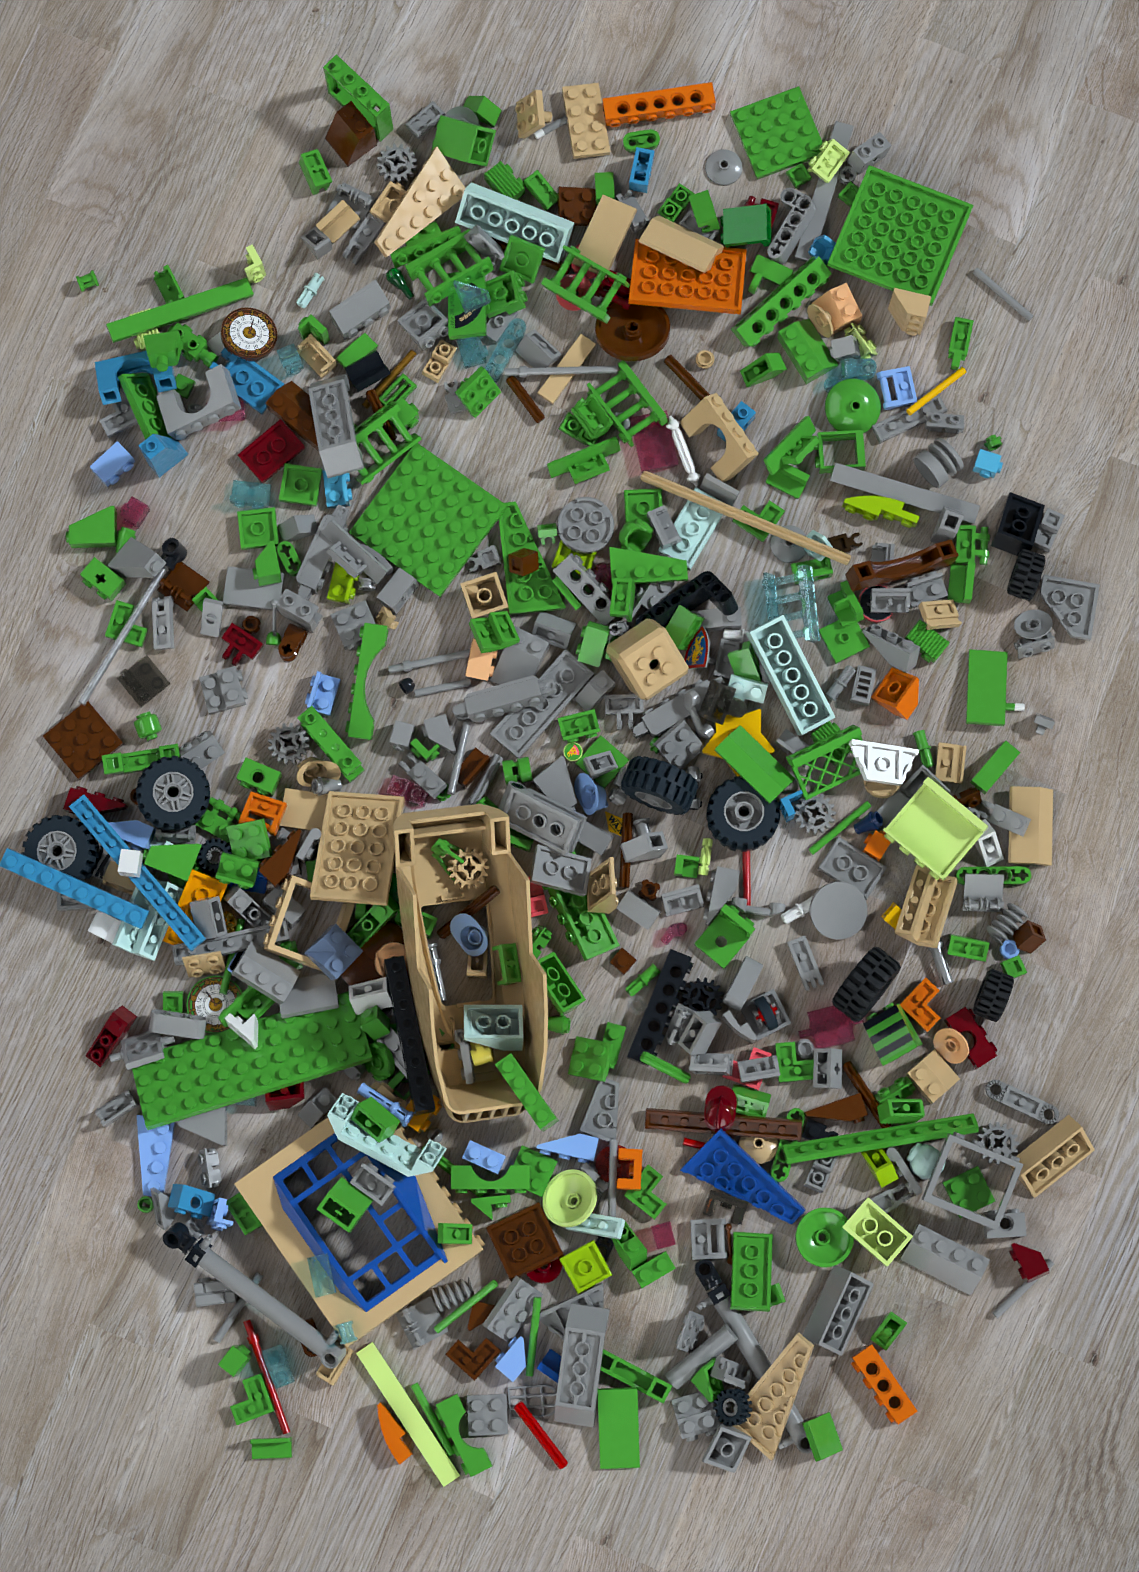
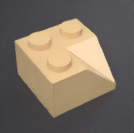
M497 572L460 583L471 619L486 618L490 612H509Z

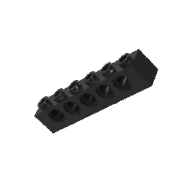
M670 949L627 1059L648 1067L649 1065L640 1061L641 1054L648 1052L657 1057L658 1053L654 1051L656 1046H661L665 1035L662 1034L664 1027H669L672 1019L669 1016L671 1009H676L679 1002L676 996L679 991L683 992L687 982L683 979L686 973L690 974L694 964L691 962L692 957ZM678 968L681 971V975L674 978L671 976L670 970ZM671 986L674 989V993L667 996L663 993V988ZM664 1004L667 1008L666 1012L663 1014L658 1013L655 1008L656 1005ZM650 1022H657L659 1030L656 1032L651 1031L648 1028ZM645 1039L652 1042V1047L648 1050L643 1049L641 1046V1042Z

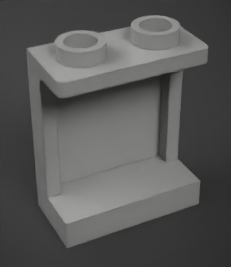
M285 589L276 604L282 616L312 633L323 617L317 613L319 609L317 605L288 589Z

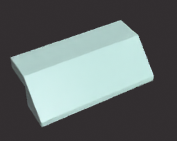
M157 880L176 904H178L183 889L169 882ZM135 887L130 902L150 912L142 929L121 921L112 945L129 953L155 961L169 925L140 890Z

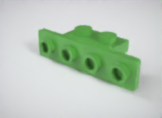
M437 222L430 223L405 243V247L397 249L390 254L394 267L398 268L408 264L461 234L460 227L456 226L441 232Z
M805 416L764 458V463L770 474L774 475L784 464H800L804 457L812 452L819 443L817 436H812L816 429L809 416Z
M615 436L548 463L547 467L551 478L569 472L574 483L577 484L610 471L605 457L620 451L619 441Z
M248 985L247 989L242 994H239L228 1008L221 1012L218 1019L224 1027L227 1026L224 1018L229 1013L234 1017L239 1014L246 1021L255 1014L258 1020L275 1001Z

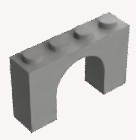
M222 364L205 372L211 395L207 405L196 413H186L182 397L174 389L156 396L167 433L176 441L184 439L187 435L200 431L203 427L216 423L220 419L233 415L236 411L242 409L230 371Z

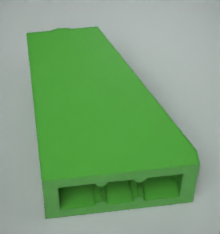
M109 506L69 525V531H66V542L69 543L71 548L116 547L117 509L115 506Z
M202 845L149 846V849H144L143 864L188 881Z

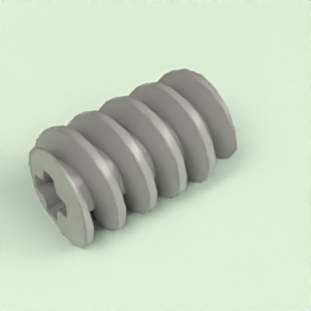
M1012 903L1007 904L1008 909L1002 910L1003 915L998 914L997 920H992L993 926L988 925L986 927L992 939L1001 946H1003L1001 939L1008 940L1006 933L1013 935L1014 933L1011 928L1013 927L1018 930L1019 927L1016 923H1024L1021 917L1029 918L1025 911Z
M469 1277L468 1283L460 1279V1286L454 1281L453 1288L445 1284L444 1291L440 1286H438L437 1293L431 1289L436 1306L441 1312L444 1311V1305L451 1309V1303L453 1302L458 1307L459 1300L464 1303L467 1298L469 1299L474 1295Z

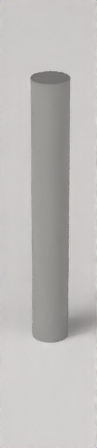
M470 678L416 689L414 692L415 697L472 685Z

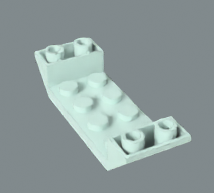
M344 1093L340 1095L328 1112L327 1116L338 1140L408 1177L433 1172L447 1149L438 1142L429 1139L422 1150L397 1135H393L380 1143L377 1142L350 1119L357 1104L360 1102Z

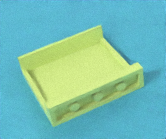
M927 777L923 785L883 831L886 833L884 837L892 844L896 841L900 845L899 849L904 854L914 856L916 864L921 868L926 866L931 870L929 874L934 879L944 881L988 829V825L932 779Z

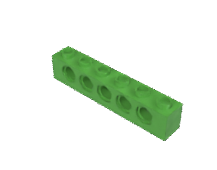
M812 256L731 328L732 332L743 346L754 347L760 342L759 338L773 331V326L776 323L784 321L791 310L794 311L799 308L803 299L811 297L818 286L826 284L829 281L828 277L832 275L831 271L819 256ZM809 274L812 275L811 283L807 281V277ZM795 286H797L799 289V293L797 295L794 294ZM782 298L785 300V306L783 308L780 306V300ZM768 310H770L772 314L769 320L766 317V313ZM755 322L758 325V329L756 332H754L752 329V326Z

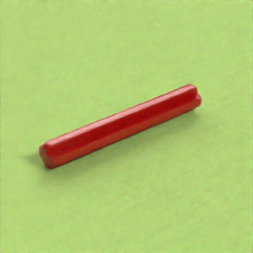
M522 1401L518 1402L514 1406V1410L559 1469L566 1467L568 1464L567 1460Z

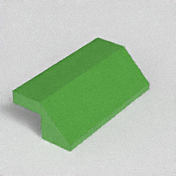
M741 725L729 734L714 750L769 804L795 780Z

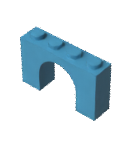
M147 351L95 362L98 390L103 405L122 401L120 393L121 383L118 379L121 374L147 372L154 375L158 392L177 389L173 366H168L167 371L164 372L157 370V368H151Z

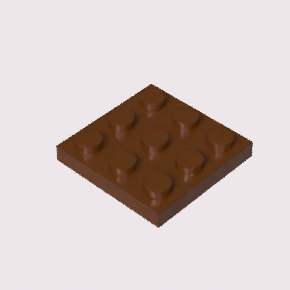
M87 701L86 705L81 704L43 735L44 739L78 780H81L103 762L102 755L113 754L124 745L89 701Z
M539 1202L486 1227L510 1281H513L515 1276L521 1277L564 1256Z

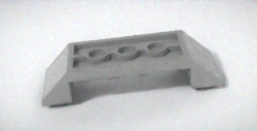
M347 373L311 383L308 390L318 449L327 478L364 469L362 453L357 445L348 391H350Z
M570 1304L555 1401V1421L594 1427L597 1392L610 1309Z

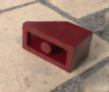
M304 1082L266 1093L265 1102L269 1110L289 1109L305 1099Z

